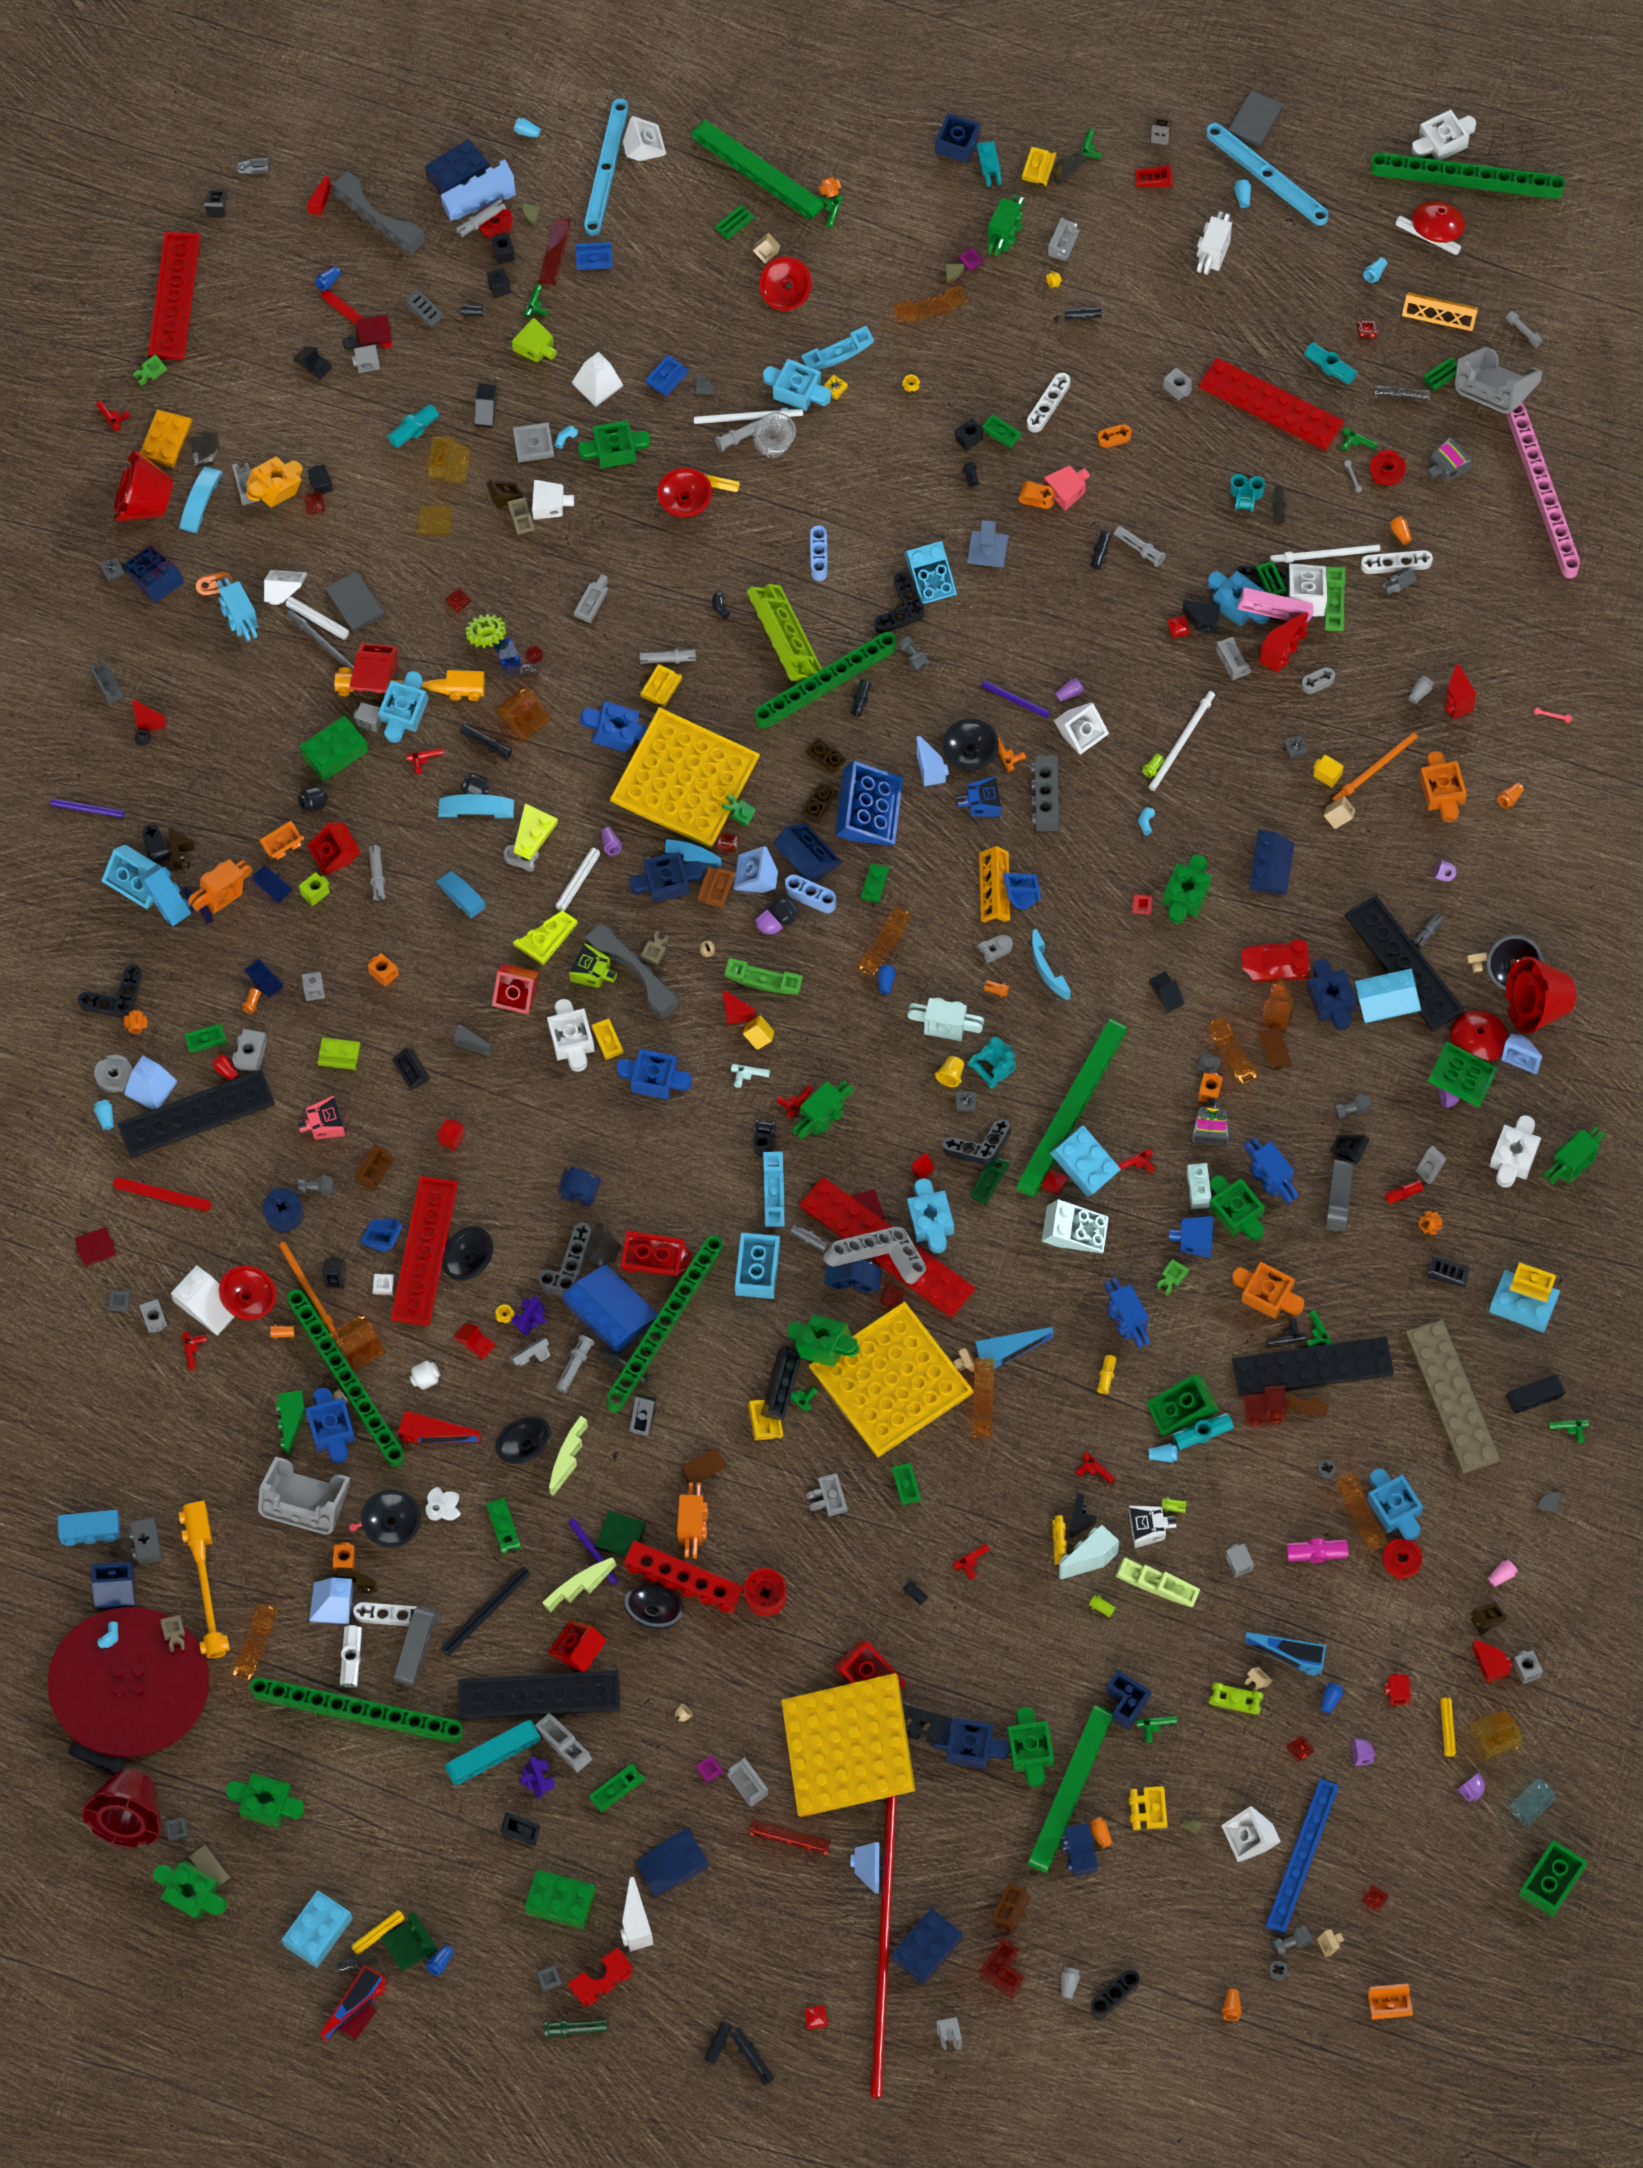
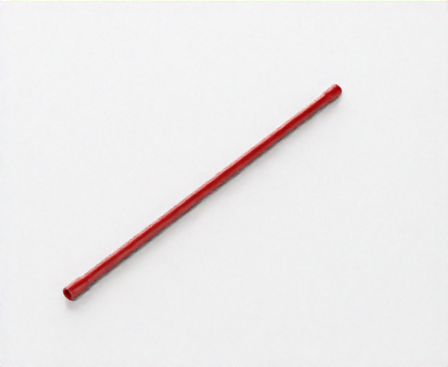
M897 1795L887 1797L873 2068L870 2086V2098L881 2099L883 2095L882 2075Z

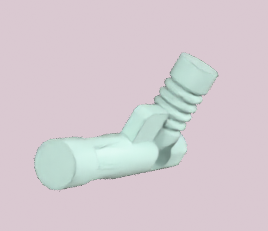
M732 1064L731 1067L732 1072H737L734 1086L737 1088H741L743 1079L750 1080L752 1075L770 1076V1070L737 1064Z

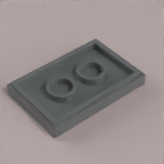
M1251 90L1228 131L1235 137L1260 147L1283 109V103Z
M357 571L325 588L326 593L352 632L385 616L384 611Z

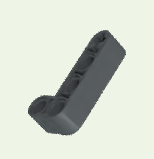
M1334 1159L1326 1230L1345 1232L1353 1161Z
M580 1222L575 1225L560 1272L543 1270L538 1275L539 1287L543 1292L563 1297L562 1294L569 1288L564 1289L561 1286L563 1284L573 1286L579 1281L592 1240L591 1228L587 1223ZM575 1249L582 1250L578 1254L573 1253ZM570 1266L576 1267L574 1271L567 1270ZM545 1279L552 1280V1282L548 1284L543 1283Z
M419 1605L415 1608L395 1672L394 1681L411 1687L415 1686L432 1629L436 1627L441 1613L439 1610L424 1605Z

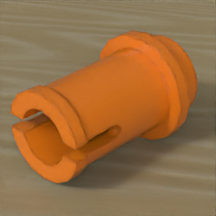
M986 980L985 984L987 985H984V992L1000 995L1001 998L1007 996L1009 986L1006 983L1000 984Z
M249 989L246 1001L242 1004V1010L245 1013L253 1014L256 1011V1004L261 995L259 990Z
M274 1324V1326H271V1338H294V1325L277 1326V1324Z

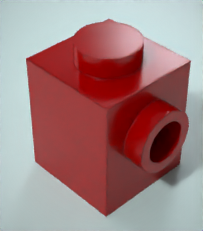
M447 1118L437 1133L439 1144L456 1151L465 1136L462 1124Z
M1394 1673L1388 1676L1387 1683H1384V1693L1388 1695L1389 1705L1410 1703L1409 1675Z

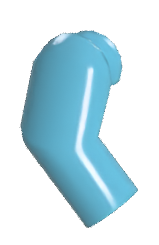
M574 426L564 428L558 433L554 446L559 449L563 448L566 438L569 436L571 438L576 437L578 430Z
M1149 807L1142 810L1138 819L1144 835L1152 833L1149 820L1155 816V811Z
M117 1622L108 1623V1633L98 1639V1646L100 1648H109L118 1641Z

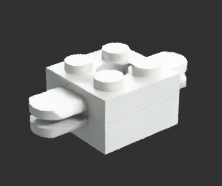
M1449 110L1420 124V139L1413 142L1412 154L1415 157L1422 158L1431 153L1435 160H1443L1468 148L1469 135L1475 132V119L1471 116H1466L1458 120L1452 110Z
M1219 211L1217 218L1211 217L1210 222H1206L1203 233H1205L1204 237H1200L1198 242L1197 257H1199L1197 272L1201 273L1204 266V274L1206 275L1209 274L1210 269L1220 270L1231 240L1232 222H1229L1230 214L1226 213L1222 220L1223 212Z
M561 999L555 1004L556 1016L547 1017L557 1061L568 1058L570 1068L573 1071L580 1072L587 1067L586 1054L594 1052L592 1035L585 1009L574 1011L569 1000Z
M1521 1116L1517 1120L1515 1128L1504 1125L1490 1167L1498 1170L1496 1181L1502 1187L1512 1186L1516 1176L1525 1180L1528 1177L1541 1137L1532 1135L1535 1122L1529 1116Z

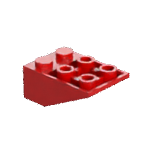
M1304 612L1270 631L1261 646L1260 664L1278 673L1282 667L1286 668L1290 661L1289 656L1297 651L1299 640H1303L1308 632L1306 629L1309 624L1307 620L1308 612Z
M361 643L357 651L349 689L359 692L373 691L375 693H386L398 668V646Z

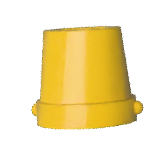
M948 1056L942 1067L935 1073L936 1079L945 1086L957 1087L962 1082L961 1075L965 1065L964 1062L958 1057Z

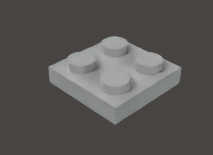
M549 422L513 428L518 463L554 457Z

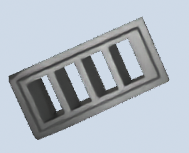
M418 289L405 300L406 307L431 328L444 317V314ZM433 313L436 314V315H434L431 319H429V317H430Z
M458 1025L454 1034L455 1045L491 1056L492 1050L489 1043L465 1027Z

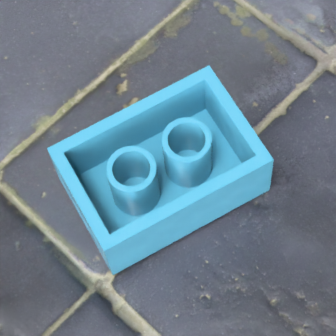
M1084 1125L1077 1128L1050 1152L1052 1157L1086 1197L1094 1194L1121 1170Z
M741 1233L735 1282L736 1296L774 1299L780 1252V1236Z
M1505 1270L1489 1312L1545 1333L1560 1290L1552 1288L1547 1303L1511 1291L1509 1289L1515 1273Z
M317 1890L282 1938V1943L284 1947L318 1968L353 1919L351 1912Z

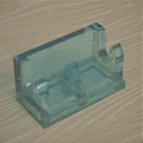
M1537 1778L1510 1805L1514 1810L1513 1814L1529 1827L1556 1800L1555 1791Z

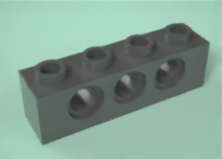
M1035 756V763H1031V774H1035V779L1031 780V789L1035 791V796H1032V807L1036 808V813H1032V824H1036V831H1059L1058 756ZM1047 775L1048 778H1042L1041 776ZM1042 792H1048L1049 794H1048V795H1043V794H1041V793H1042ZM1045 808H1046V809H1048L1049 811H1048V812H1043L1042 809H1045Z

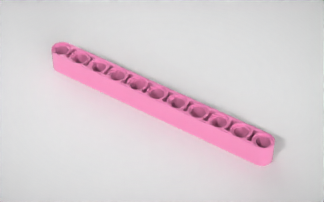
M1521 402L1514 410L1519 413H1508L1507 420L1561 572L1566 578H1574L1578 574L1580 559L1525 405Z

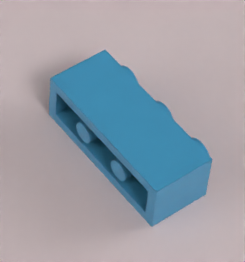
M155 865L139 876V879L166 922L174 926L191 914L188 909L190 905L185 898L180 896L178 885L170 880L171 874L167 868Z
M117 1510L58 1515L59 1540L61 1544L73 1546L81 1542L94 1544L96 1541L114 1542L116 1539H121L119 1513Z

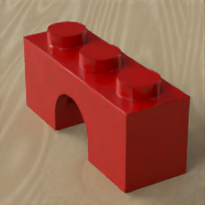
M618 1947L601 1959L602 1965L607 1970L606 1975L602 1979L593 1980L584 1971L568 1983L570 1991L583 2008L587 2005L592 2006L598 2001L600 1995L610 1993L615 1988L614 1985L620 1981L624 1982L632 1976L633 1967Z

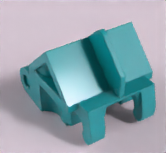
M993 1037L980 1053L972 1056L967 1065L973 1068L988 1083V1087L992 1089L1015 1071L1016 1062L1013 1059L1016 1054L1012 1051L1011 1045L1007 1046L999 1037ZM978 1061H989L994 1066L992 1070L994 1077Z

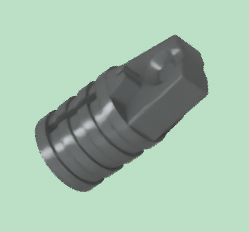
M269 157L238 161V173H270Z
M1407 568L1391 577L1382 587L1387 594L1397 593L1416 583L1417 578L1413 570Z

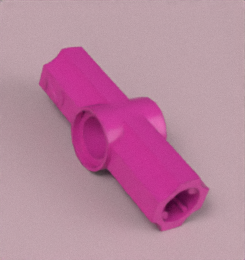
M1315 1538L1308 1542L1287 1543L1288 1562L1309 1560L1311 1563H1321L1327 1559L1348 1558L1347 1540L1325 1541L1322 1538Z

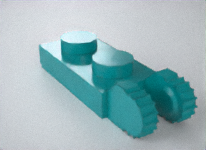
M994 141L977 143V153L986 186H991L990 176L994 175L996 176V183L1001 185V170Z

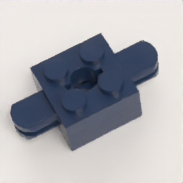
M680 852L643 860L645 873L632 876L629 880L631 892L635 895L650 892L653 903L689 895L688 883L703 878V866L699 862L683 865Z
M1319 959L1313 965L1315 978L1308 979V994L1319 1022L1332 1019L1337 1030H1346L1351 1024L1352 1018L1350 1013L1356 1011V997L1345 970L1333 972L1328 960Z
M954 1717L952 1728L948 1733L945 1744L939 1742L937 1745L931 1744L935 1749L947 1750L946 1763L980 1769L987 1768L988 1757L1004 1760L1010 1753L1008 1741L992 1738L993 1724Z

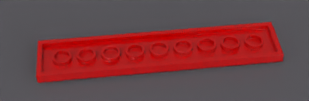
M825 1177L820 1179L799 1204V1208L842 1239L893 1228ZM914 1242L912 1243L926 1266V1271L914 1284L907 1283L902 1278L889 1253L869 1258L951 1319L976 1291L973 1285Z

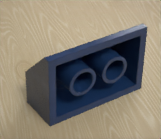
M806 823L785 827L773 843L778 848V851L790 861V864L798 869L802 877L811 882L821 880L842 863Z
M1258 830L1249 890L1287 895L1294 850L1293 842L1277 832Z

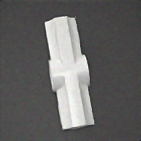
M355 1625L344 1627L340 1686L345 1688L358 1686L362 1627ZM349 1654L356 1655L352 1660L346 1659Z

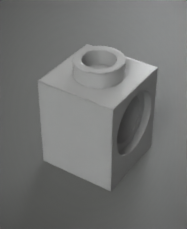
M376 345L354 348L355 356H352L353 366L358 367L359 373L380 369Z
M1176 367L1164 378L1163 388L1177 400H1180L1191 393L1192 380Z
M361 702L359 708H356L353 714L356 727L377 733L381 724L378 715L380 708Z
M321 972L302 974L306 1001L325 998Z
M158 1299L139 1305L149 1333L159 1332L164 1327H167ZM153 1315H158V1318L155 1320L149 1319Z
M1245 1543L1241 1545L1234 1544L1228 1547L1225 1558L1234 1578L1253 1571L1254 1563Z
M1524 1650L1516 1654L1513 1665L1522 1684L1541 1678L1543 1670L1533 1650L1529 1652ZM1522 1663H1530L1532 1668L1526 1669L1522 1666Z

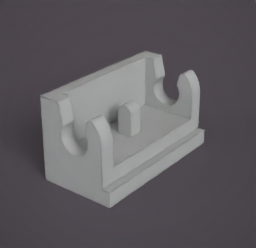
M1061 217L1049 243L1048 256L1067 261L1079 235L1076 223Z
M246 462L243 468H239L238 464L232 465L242 505L260 501V499L257 501L250 500L246 496L248 488L246 483L252 470Z
M1233 637L1217 642L1216 652L1232 681L1251 673L1250 667L1242 657Z
M745 1757L728 1770V1778L750 1807L768 1796V1788Z
M957 2017L937 2021L936 2032L940 2036L942 2048L947 2050L945 2042L952 2040L955 2050L961 2049L962 2038Z

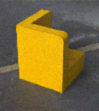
M760 1015L745 1025L743 1035L758 1050L772 1041L774 1030Z

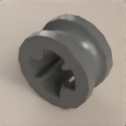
M1326 1459L1319 1463L1318 1474L1323 1479H1331L1335 1475L1336 1465L1333 1461ZM1324 1466L1331 1468L1330 1473L1322 1471Z
M1274 1961L1269 1967L1271 1978L1282 1980L1286 1977L1288 1972L1287 1965L1282 1961ZM1273 1967H1282L1284 1969L1282 1970L1283 1974H1274L1273 1971L1275 1970V1968Z

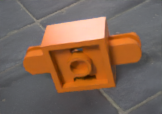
M1434 751L1427 757V767L1421 768L1419 780L1428 811L1439 809L1444 821L1453 822L1459 815L1458 805L1465 804L1467 792L1458 761L1446 763L1443 754Z
M230 859L224 863H219L214 870L206 872L201 877L200 889L189 897L188 903L196 911L206 906L215 914L242 895L243 881L251 874L252 867L247 865V862L244 860L236 865Z
M1260 1262L1254 1273L1242 1267L1237 1268L1233 1272L1232 1283L1244 1290L1242 1293V1303L1274 1319L1278 1317L1281 1310L1295 1316L1303 1311L1304 1299L1292 1293L1295 1284L1294 1278L1263 1262Z
M689 1482L688 1495H680L677 1534L679 1545H685V1558L689 1559L690 1546H693V1559H697L698 1546H703V1540H707L708 1502H704V1495H701V1483H697L696 1495H693V1482Z

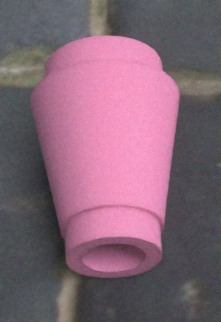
M1507 1559L1505 1562L1502 1561L1487 1579L1496 1587L1515 1577V1573L1518 1570Z

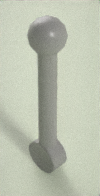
M1346 460L1344 466L1349 470L1355 485V492L1360 493L1362 488L1358 485L1351 468L1352 462Z

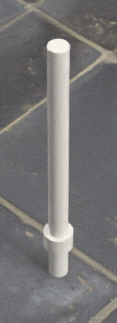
M781 408V410L697 416L694 417V424L754 420L763 417L766 419L780 417L781 419H789V417L803 416V408L789 410L788 408Z
M1380 545L1301 553L1284 552L1281 555H1271L1270 562L1293 563L1295 560L1380 552Z

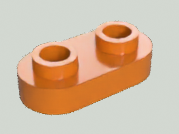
M226 572L204 575L197 579L196 589L202 595L219 593L216 582L227 577L230 584H233L232 577ZM207 582L208 586L203 587L201 584Z

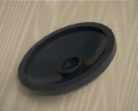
M978 719L957 721L947 729L943 737V751L946 758L960 769L978 770L984 768L995 759L998 753L999 740L996 732L989 724Z
M1508 935L1499 939L1493 944L1487 955L1486 968L1490 979L1499 988L1506 990L1507 977L1512 967L1509 961L1511 959H1515V961L1520 960L1522 957L1528 956L1543 962L1540 948L1534 941L1522 935Z
M467 1227L453 1235L446 1244L442 1267L445 1273L458 1281L469 1280L479 1275L487 1267L493 1255L494 1244L490 1234L480 1227Z
M535 1416L524 1417L512 1422L502 1430L496 1440L495 1449L499 1458L510 1464L526 1463L537 1458L545 1451L551 1441V1427L546 1420Z
M388 1489L380 1491L368 1499L362 1510L361 1523L366 1536L372 1542L382 1547L395 1548L407 1544L415 1537L420 1528L421 1513L418 1504L410 1495L400 1490ZM389 1520L395 1521L393 1525H389L387 1522Z
M652 1583L637 1585L627 1592L624 1599V1609L627 1615L635 1623L648 1629L661 1630L676 1625L683 1615V1603L679 1596L662 1585Z

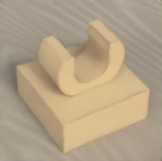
M1486 953L1467 955L1465 957V963L1472 964L1473 973L1483 971L1481 962L1487 960Z
M963 1348L958 1351L961 1358L955 1360L954 1364L959 1371L967 1368L973 1372L979 1369L969 1350Z
M1256 1667L1247 1673L1250 1678L1245 1681V1684L1249 1685L1254 1681L1256 1687L1252 1691H1259L1261 1688L1268 1687L1272 1680L1259 1667Z
M1330 1929L1324 1931L1317 1938V1941L1325 1957H1328L1340 1948V1942H1343L1344 1939L1341 1933L1334 1935Z

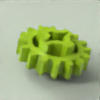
M489 614L486 617L479 615V619L473 618V622H468V627H466L467 640H470L471 645L475 643L476 647L480 645L483 648L486 645L492 647L493 643L499 644V639L504 640L503 635H506L505 622H502V618H497L496 615L492 617Z

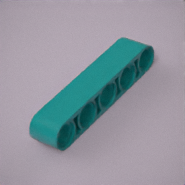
M528 1720L450 1761L444 1768L452 1783L459 1785L539 1742L541 1737L533 1722Z

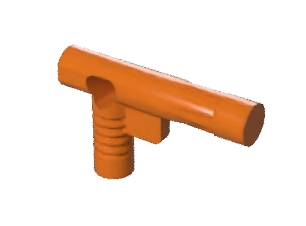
M998 737V752L1007 771H1013L1015 769L1013 764L1026 759L1024 752L1014 755L1012 750L1006 751L1000 737Z

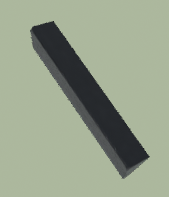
M788 1346L778 1350L761 1415L781 1421L785 1419L801 1359L799 1353Z

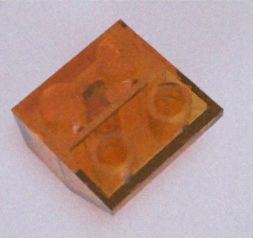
M1279 977L1277 984L1273 983L1271 995L1265 1002L1262 1018L1265 1019L1264 1026L1269 1028L1278 1026L1280 1032L1286 1033L1293 1014L1294 1000L1284 980Z
M363 1314L330 1333V1336L353 1372L386 1353L372 1324Z

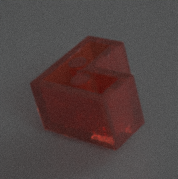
M1285 1386L1265 1387L1264 1394L1244 1396L1245 1425L1260 1426L1262 1423L1278 1425L1285 1422L1287 1412Z
M1002 1938L979 1970V1977L1013 2000L1024 1985L1025 1977L1011 1968L1019 1957L1020 1949Z

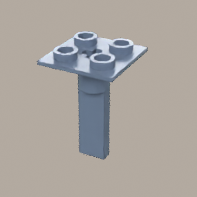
M982 520L981 532L972 531L967 563L1004 568L1009 535L996 534V522Z

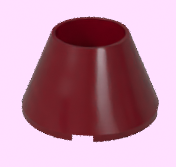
M118 1771L85 1801L82 1808L84 1824L88 1823L92 1828V1833L98 1838L116 1846L137 1848L138 1845L145 1843L148 1846L158 1839L162 1825L156 1786L150 1777L139 1771Z

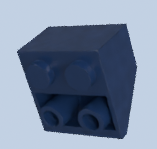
M131 1561L91 1564L95 1610L135 1607V1577Z

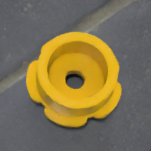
M1050 271L1046 275L1047 284L1050 288H1058L1061 282L1059 273Z
M907 375L902 381V386L908 392L916 391L919 388L920 380L915 375Z
M500 1305L495 1311V1318L498 1322L509 1323L514 1316V1311L508 1305Z

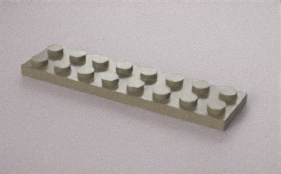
M1436 1321L1406 1331V1337L1462 1474L1499 1462V1455L1444 1321Z

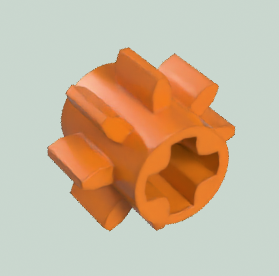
M833 176L822 179V185L818 186L820 194H825L826 198L839 194L838 189L842 188L840 181L834 180Z
M134 1010L129 1012V1016H124L125 1028H128L130 1033L138 1034L143 1031V1028H147L148 1019L147 1016H143V1012Z
M1424 1212L1425 1216L1419 1217V1227L1423 1230V1234H1437V1230L1442 1229L1443 1219L1438 1215V1212Z

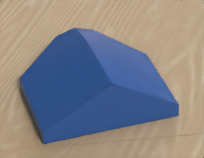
M1003 874L1007 898L1017 909H1028L1041 898L1036 875Z
M391 1218L378 1221L375 1219L371 1220L360 1243L380 1252H385L393 1247L401 1231L402 1224L398 1219Z

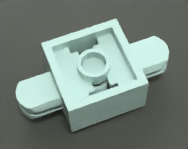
M929 998L927 1006L915 1003L909 1006L908 1018L924 1022V1034L962 1042L964 1030L976 1033L982 1032L984 1019L980 1016L967 1014V1005L955 1001L952 1003L942 998Z

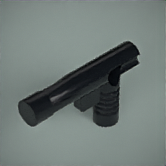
M1295 1318L1289 1319L1290 1329L1284 1330V1336L1266 1339L1267 1346L1305 1341L1306 1334H1299ZM1297 1335L1299 1338L1294 1339L1293 1336Z

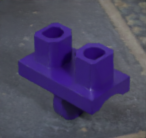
M533 1296L532 1299L524 1298L521 1303V1309L524 1313L522 1315L514 1314L511 1322L515 1327L519 1328L523 1335L528 1336L532 1328H536L537 1324L544 1325L546 1322L545 1318L542 1317L545 1313V1307L539 1302L538 1297Z
M532 1757L529 1759L530 1762L525 1765L526 1769L522 1771L523 1777L519 1779L520 1785H527L528 1790L533 1789L537 1799L543 1797L545 1792L552 1790L555 1784L552 1777L543 1779L542 1773L548 1771L547 1761L537 1760L536 1757Z

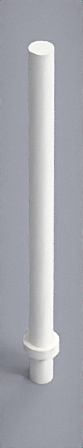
M1209 691L1206 697L1200 701L1201 705L1149 785L1151 790H1156L1206 709L1210 708L1211 701L1215 696L1212 691Z

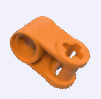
M1025 481L1023 482L1018 500L1025 505L1048 509L1054 505V491L1050 486Z

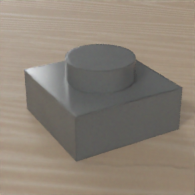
M1203 1053L1197 1073L1203 1075L1204 1073L1217 1074L1221 1058Z

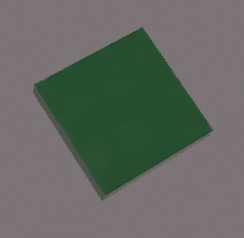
M608 1510L595 1548L626 1558L633 1541L640 1542L646 1523Z

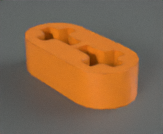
M1123 424L1103 429L1098 433V444L1101 447L1108 448L1126 443L1131 439V428ZM1103 436H1106L1107 438H1109V440L1106 441L1105 438H1103Z

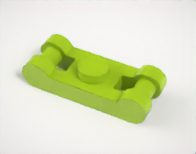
M1220 1683L1212 1684L1211 1690L1213 1693L1209 1698V1704L1250 1714H1260L1261 1707L1259 1705L1260 1701H1263V1693L1224 1686ZM1221 1693L1227 1694L1226 1700L1220 1698ZM1246 1699L1252 1700V1704H1245Z

